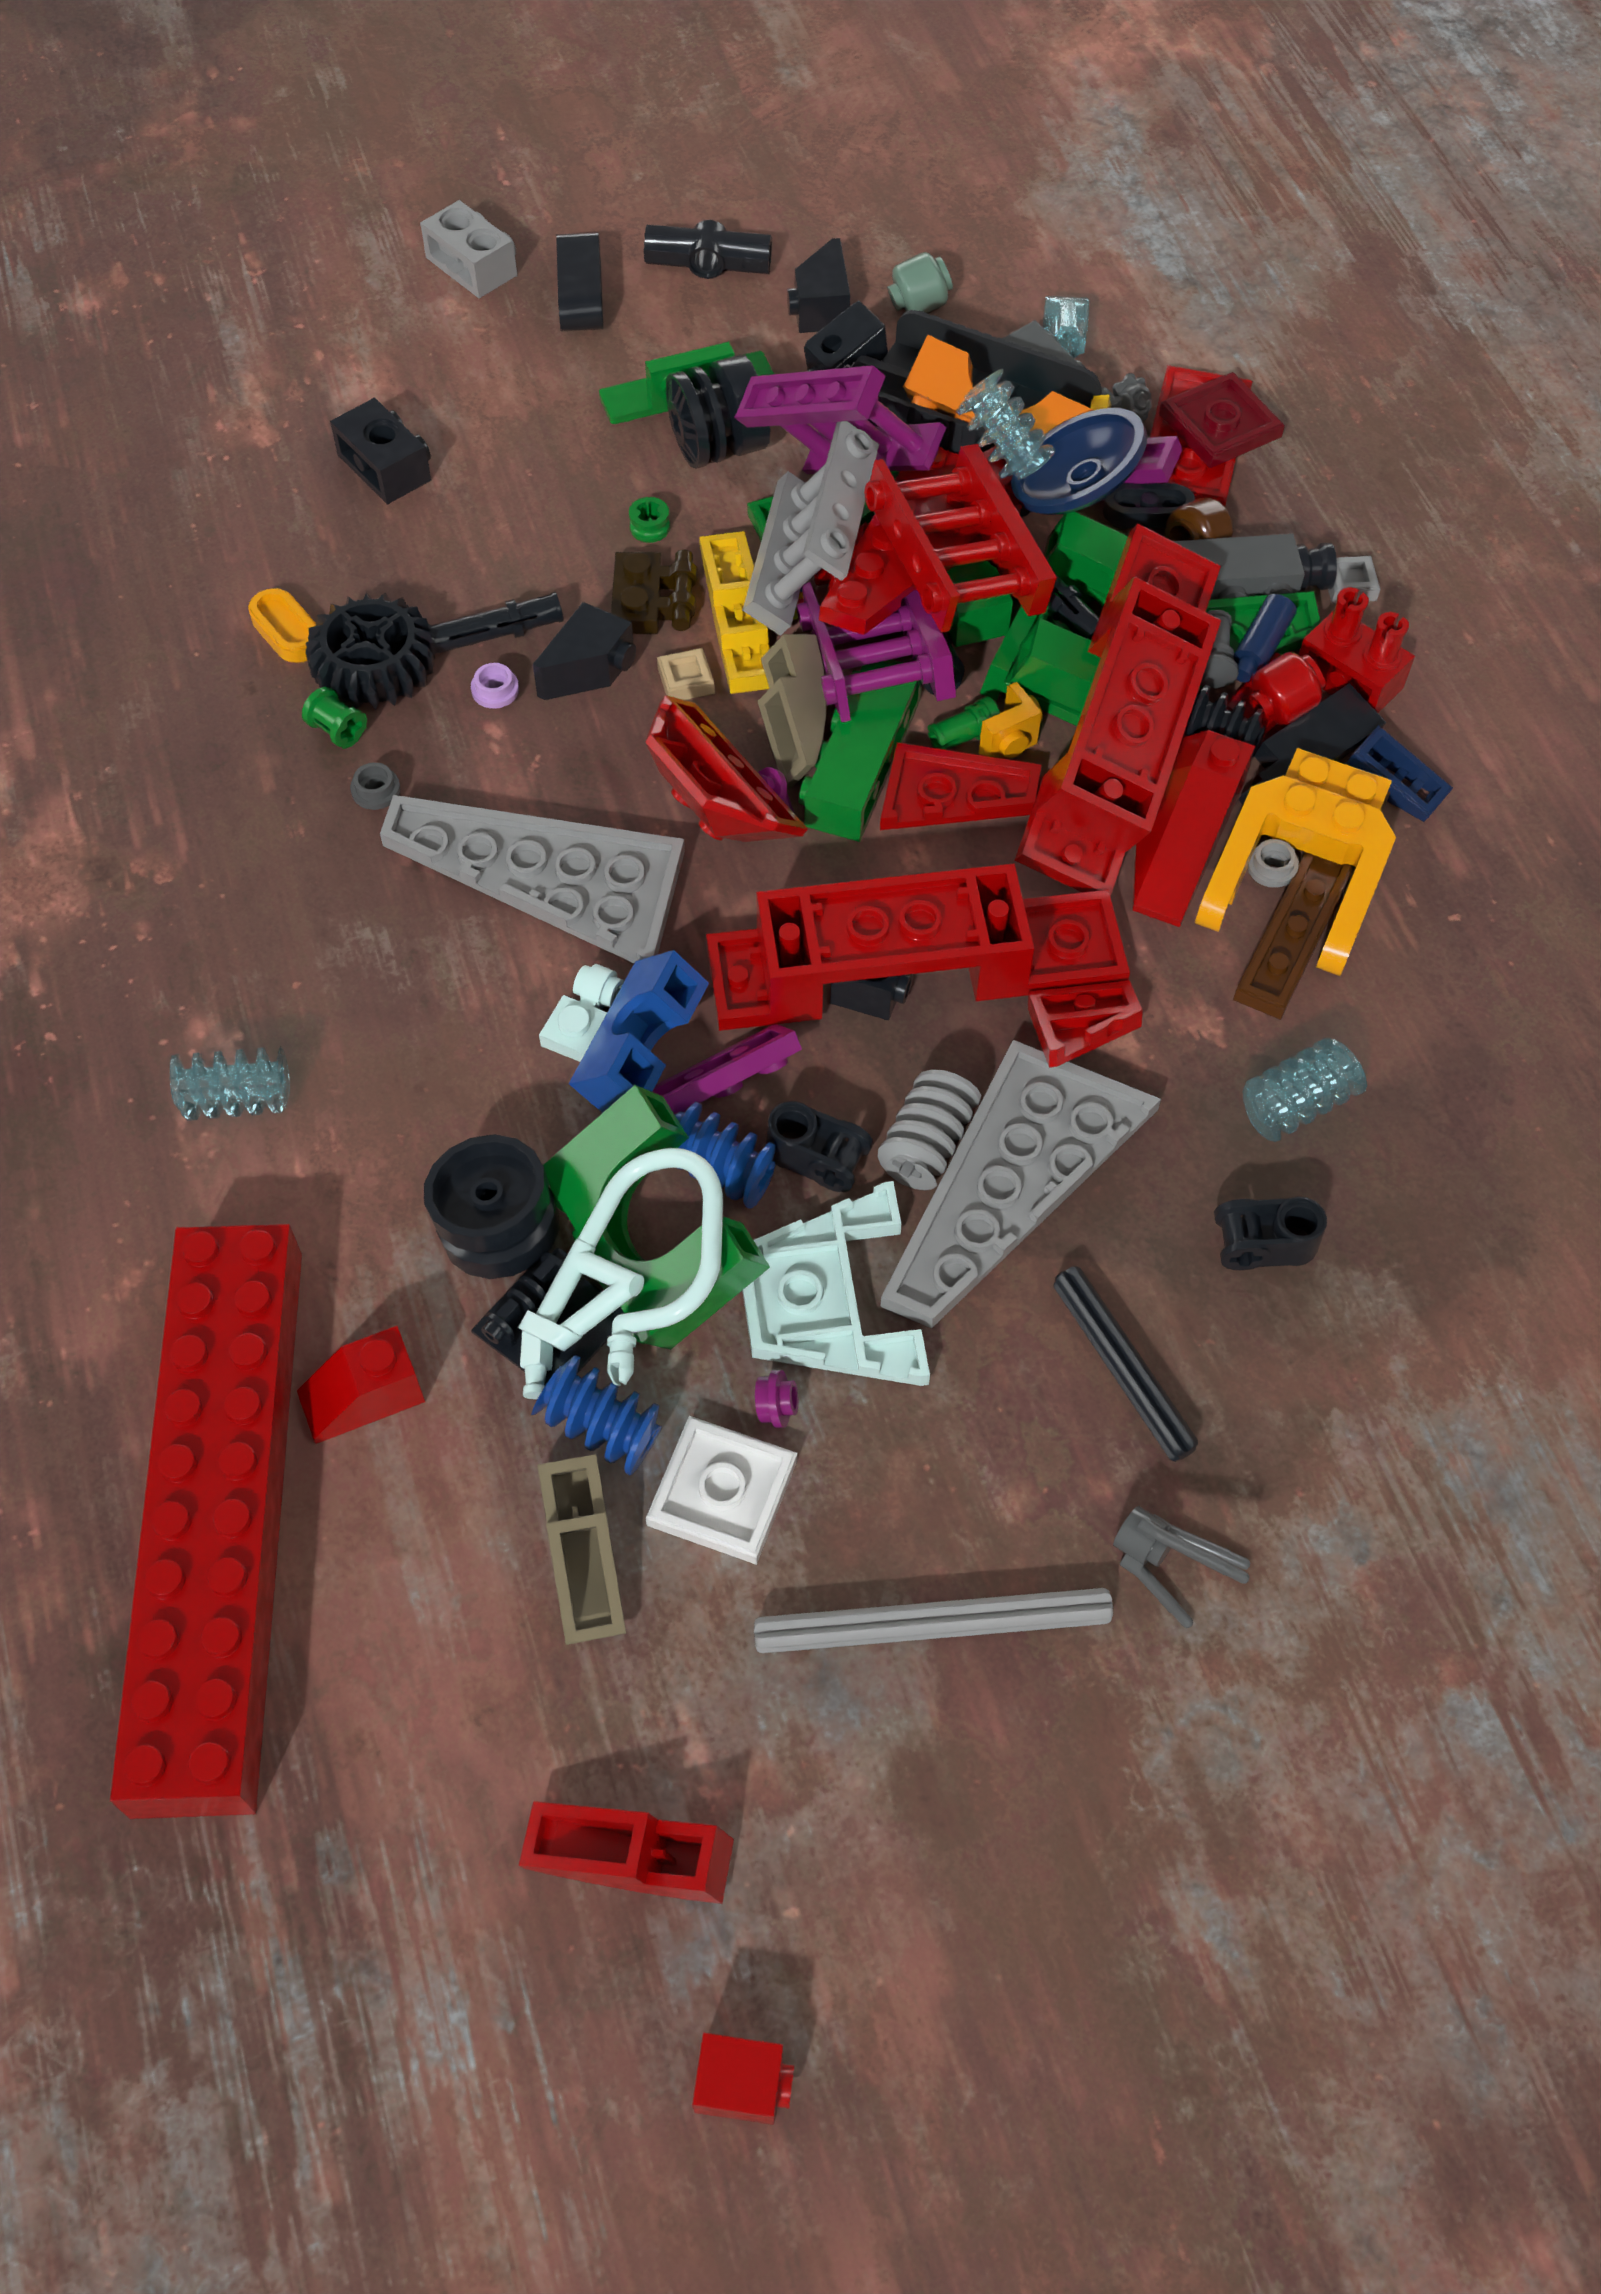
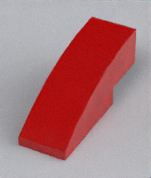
M533 1801L519 1866L527 1870L606 1887L722 1904L734 1839L717 1825L658 1820L649 1812Z

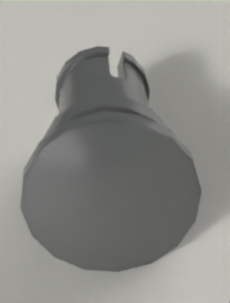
M1212 610L1207 613L1220 619L1221 623L1200 685L1204 687L1207 684L1211 688H1220L1232 684L1237 679L1239 668L1234 661V651L1230 647L1231 615L1222 610Z

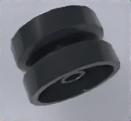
M496 1134L469 1138L449 1148L432 1165L424 1182V1205L436 1228L442 1246L451 1263L468 1275L486 1279L515 1276L535 1266L541 1260V1256L552 1249L560 1230L559 1209L556 1207L555 1198L549 1188V1181L544 1166L532 1148L517 1138Z

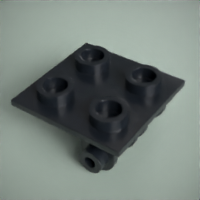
M556 1248L552 1253L545 1252L541 1256V1260L535 1266L529 1268L471 1330L474 1335L524 1372L525 1369L520 1367L522 1330L518 1327L527 1310L536 1314L568 1255L560 1248ZM581 1277L556 1324H562L602 1291ZM621 1307L589 1330L566 1351L553 1347L552 1370L547 1371L544 1386L554 1372L575 1355L581 1357L577 1374L607 1342V1338L612 1335L614 1318L620 1314H625Z

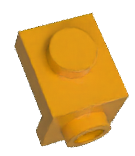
M1018 682L1007 686L1004 712L982 721L979 755L1012 759L1020 755L1025 749L1037 744L1040 723L1043 717L1042 710L1037 699L1032 695H1028Z

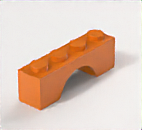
M927 335L903 386L908 398L912 400L911 403L1019 440L1029 446H1032L1039 438L1059 424L1080 414L1093 411V409L1053 391L1040 402L1026 409L1010 411L993 407L985 402L973 387V365L969 353L930 335Z

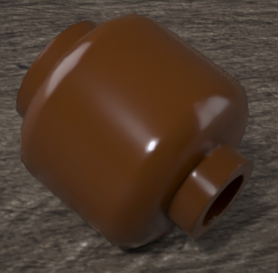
M1198 498L1173 510L1166 520L1164 532L1165 538L1171 541L1232 538L1233 525L1228 510L1221 502L1213 498Z

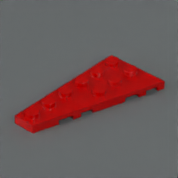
M939 446L938 454L933 460L930 470L900 471L895 481L901 482L951 474L952 469L956 466L959 454L946 451ZM954 493L907 501L915 515L964 507L960 498L956 497ZM1012 493L1008 496L1020 514L1022 506ZM876 514L853 550L847 577L842 581L836 578L820 605L819 621L861 635L868 633L901 607V600L912 591L917 590ZM973 526L926 534L934 549L984 541L979 531L975 530ZM947 567V568H945V570L948 571V570H950L952 567Z

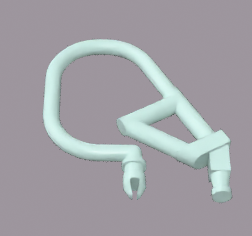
M681 1148L651 1151L625 1164L608 1182L578 1239L573 1243L536 1314L527 1310L518 1327L522 1330L520 1367L525 1369L526 1385L523 1386V1396L525 1398L538 1399L545 1387L546 1373L552 1370L553 1347L566 1351L589 1330L641 1292L644 1286V1277L597 1256L594 1252L622 1197L629 1187L642 1176L656 1170L680 1168L690 1172L698 1180L703 1195L701 1262L698 1273L690 1287L674 1302L659 1308L620 1314L614 1318L612 1335L607 1338V1346L610 1347L607 1373L613 1384L621 1386V1383L626 1385L633 1375V1348L636 1346V1338L632 1336V1333L664 1328L676 1324L692 1314L708 1297L717 1280L721 1265L723 1192L717 1173L702 1156ZM582 1274L609 1286L562 1324H556Z

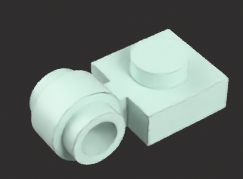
M594 964L592 967L582 966L577 973L573 985V993L580 996V1001L565 995L562 996L539 1034L541 1046L581 1062L607 1014L603 1009L605 1006L611 1007L624 983L623 979L617 978V972L599 964Z

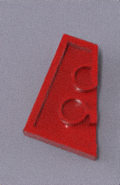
M897 742L880 818V830L1030 815L1037 796L1042 764Z

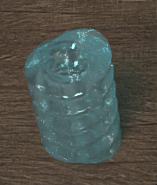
M1000 369L973 387L964 396V400L956 412L958 415L973 411L975 415L967 425V429L969 431L981 427L985 429L984 434L977 442L980 447L991 443L996 445L988 460L990 463L1001 459L1006 460L1007 463L998 473L1000 478L1015 474L1017 479L1020 480L1039 470L1050 460L1056 450L1052 444L1042 445L1046 437L1042 429L1031 430L1035 423L1033 415L1031 413L1020 414L1025 405L1022 398L1013 397L1009 399L1013 393L1014 386L1010 381L998 383L1004 372Z
M1324 1038L1314 1043L1312 1048L1308 1047L1298 1052L1296 1057H1290L1280 1062L1279 1067L1274 1066L1264 1071L1262 1076H1256L1246 1081L1243 1088V1102L1246 1113L1254 1128L1267 1140L1276 1142L1281 1140V1130L1291 1134L1298 1130L1299 1122L1309 1124L1315 1120L1317 1113L1324 1115L1332 1111L1333 1103L1342 1105L1349 1101L1350 1094L1357 1096L1364 1093L1367 1088V1079L1362 1065L1344 1044L1335 1039Z
M281 1046L278 1051L277 1060L273 1062L270 1061L265 1047L258 1048L255 1063H249L244 1049H237L233 1065L227 1064L222 1051H215L212 1067H206L200 1052L193 1053L191 1066L185 1069L179 1054L171 1055L169 1066L171 1095L175 1106L187 1121L197 1120L202 1111L209 1119H215L220 1117L223 1109L230 1117H238L243 1113L245 1106L252 1116L262 1114L266 1104L274 1114L283 1113L287 1107L290 1079L287 1059Z

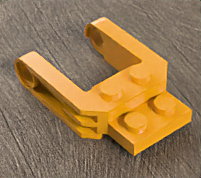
M1297 748L1285 776L1283 775L1251 787L1203 896L1195 924L1219 932L1228 904L1232 905L1261 836L1268 835L1273 839L1283 840L1295 849L1341 865L1350 864L1356 868L1316 965V968L1341 976L1396 839L1394 832L1381 811L1392 780Z

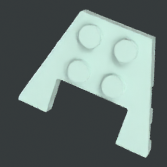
M893 1181L875 1186L873 1193L853 1202L848 1198L831 1206L830 1212L805 1223L800 1219L754 1240L770 1268L742 1290L752 1358L918 1386L929 1385L930 1372L921 1329L863 1336L860 1326L846 1241L901 1234L902 1224Z

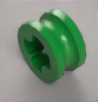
M644 497L636 500L629 507L630 532L637 540L645 543H654L664 539L670 532L669 508L663 500L655 497Z

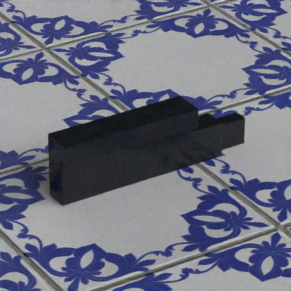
M1349 683L1261 744L1254 757L1266 769L1256 776L1252 786L1283 775L1285 776L1297 748L1338 762L1360 747L1378 725L1383 728L1386 721ZM1250 789L1242 793L1238 799L1242 805H1244Z

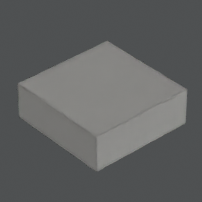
M1371 556L1337 558L1335 584L1332 589H1328L1331 603H1337L1338 593L1347 587L1359 589L1356 602L1363 592L1368 596L1369 601H1377L1380 586Z

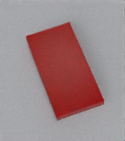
M1167 365L1150 437L1177 436L1183 449L1168 483L1187 487L1193 492L1195 500L1198 498H1213L1221 502L1225 507L1236 457L1209 468L1159 415L1161 402L1224 375ZM1240 378L1241 381L1251 390L1253 381Z

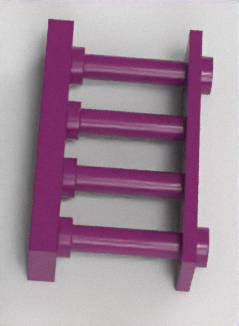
M873 365L751 376L735 415V418L746 427L780 425L808 447L810 452L802 469L808 475L815 474L826 464L837 422L848 421L857 429L866 432L872 440L877 442L879 447L875 460L884 459L890 472L930 470L946 430L942 423L907 425L879 402L878 394L886 376ZM868 419L873 421L877 426H874L871 422L868 421Z
M811 582L805 583L802 586L804 602L796 605L801 631H810L811 635H816L825 674L821 676L826 705L835 704L841 722L851 720L847 696L921 680L922 684L930 683L937 701L956 698L952 654L943 633L939 631L931 614L925 612L921 596L917 590L912 591L901 600V607L895 613H892L865 635H861L837 626L826 627L825 622L819 621L821 604L817 602ZM900 631L904 636L835 651L833 647ZM911 655L912 660L917 659L916 661L844 676L842 672L845 669Z

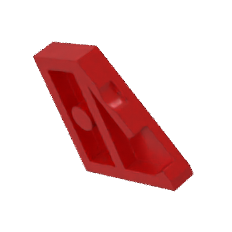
M1130 980L1028 991V1011L1049 1068L1060 1066L1142 1027L1143 1010Z

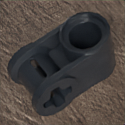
M787 1101L777 1105L770 1112L768 1119L766 1145L769 1142L776 1145L773 1158L775 1164L814 1180L819 1185L835 1192L844 1193L850 1191L855 1182L853 1172L860 1158L868 1155L874 1145L872 1137L860 1126L845 1120L836 1119L797 1101ZM784 1132H795L802 1137L789 1139L781 1134Z
M1306 1197L1269 1200L1235 1199L1222 1203L1214 1210L1215 1223L1222 1227L1225 1246L1220 1253L1221 1263L1225 1268L1231 1270L1307 1264L1317 1254L1327 1227V1216L1324 1209L1316 1201ZM1287 1228H1300L1308 1235L1298 1236L1291 1233Z

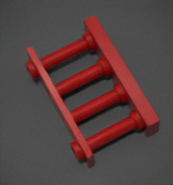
M978 444L960 447L956 466L952 469L951 474L896 482L884 459L874 460L870 482H867L865 485L867 507L876 514L919 592L925 612L931 614L941 633L950 631L956 607L959 603L1012 594L1019 600L1027 616L1044 614L1046 612L1057 577ZM954 493L956 497L960 498L964 507L915 515L907 501ZM973 526L975 530L979 531L984 541L934 549L926 534ZM992 560L998 564L1004 575L953 584L945 568Z

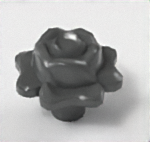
M1127 373L1121 382L1114 383L1112 387V394L1118 402L1117 408L1130 410L1137 414L1142 421L1146 420L1152 406L1150 390L1146 387L1143 377L1136 378L1133 373Z

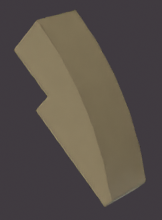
M783 634L761 658L770 689L758 700V705L777 768L784 774L787 788H792L816 765L822 745L826 720V702L821 683V676H824L823 662L817 637L810 634Z
M593 1454L538 1464L547 1522L546 1527L566 1645L626 1634L597 1455Z

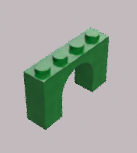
M1074 511L1064 514L1049 534L1043 555L1052 570L1067 585H1074L1078 590L1091 596L1103 607L1128 536ZM1040 618L1020 644L1010 682H1018L1020 686L1082 713L1101 658L1088 652L1091 640Z
M634 1085L543 1164L549 1181V1188L555 1198L556 1207L566 1213L575 1228L572 1231L574 1240L578 1239L608 1182L625 1164L651 1151L678 1148L689 1139L664 1097ZM646 1175L639 1178L626 1191L597 1243L594 1252L595 1255L644 1277V1286L641 1292L620 1306L624 1313L659 1308L674 1302L690 1287L698 1273L701 1262L702 1225L673 1250L657 1259L645 1261L635 1250L628 1232V1208L636 1187ZM723 1216L720 1270L717 1280L704 1302L692 1314L676 1324L664 1328L632 1333L636 1341L641 1344L671 1350L770 1268L743 1223ZM599 1281L600 1285L604 1290L609 1287L608 1285Z

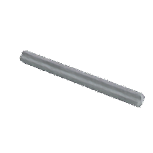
M1096 1588L765 1616L755 1619L754 1638L757 1652L773 1653L1101 1625L1111 1622L1113 1603L1108 1589Z

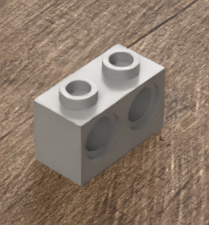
M460 200L420 222L426 258L476 297H483L517 276L516 247L512 238L507 233L501 232L485 220L479 212L473 211Z

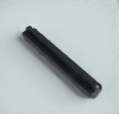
M1072 1266L1062 1271L1055 1277V1290L1170 1460L1176 1462L1188 1457L1196 1450L1198 1445V1439L1082 1269Z

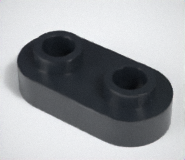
M1123 483L1104 499L1103 515L1108 522L1122 529L1134 528L1137 523L1146 528H1165L1166 520L1171 512L1195 500V496L1190 489L1180 484Z

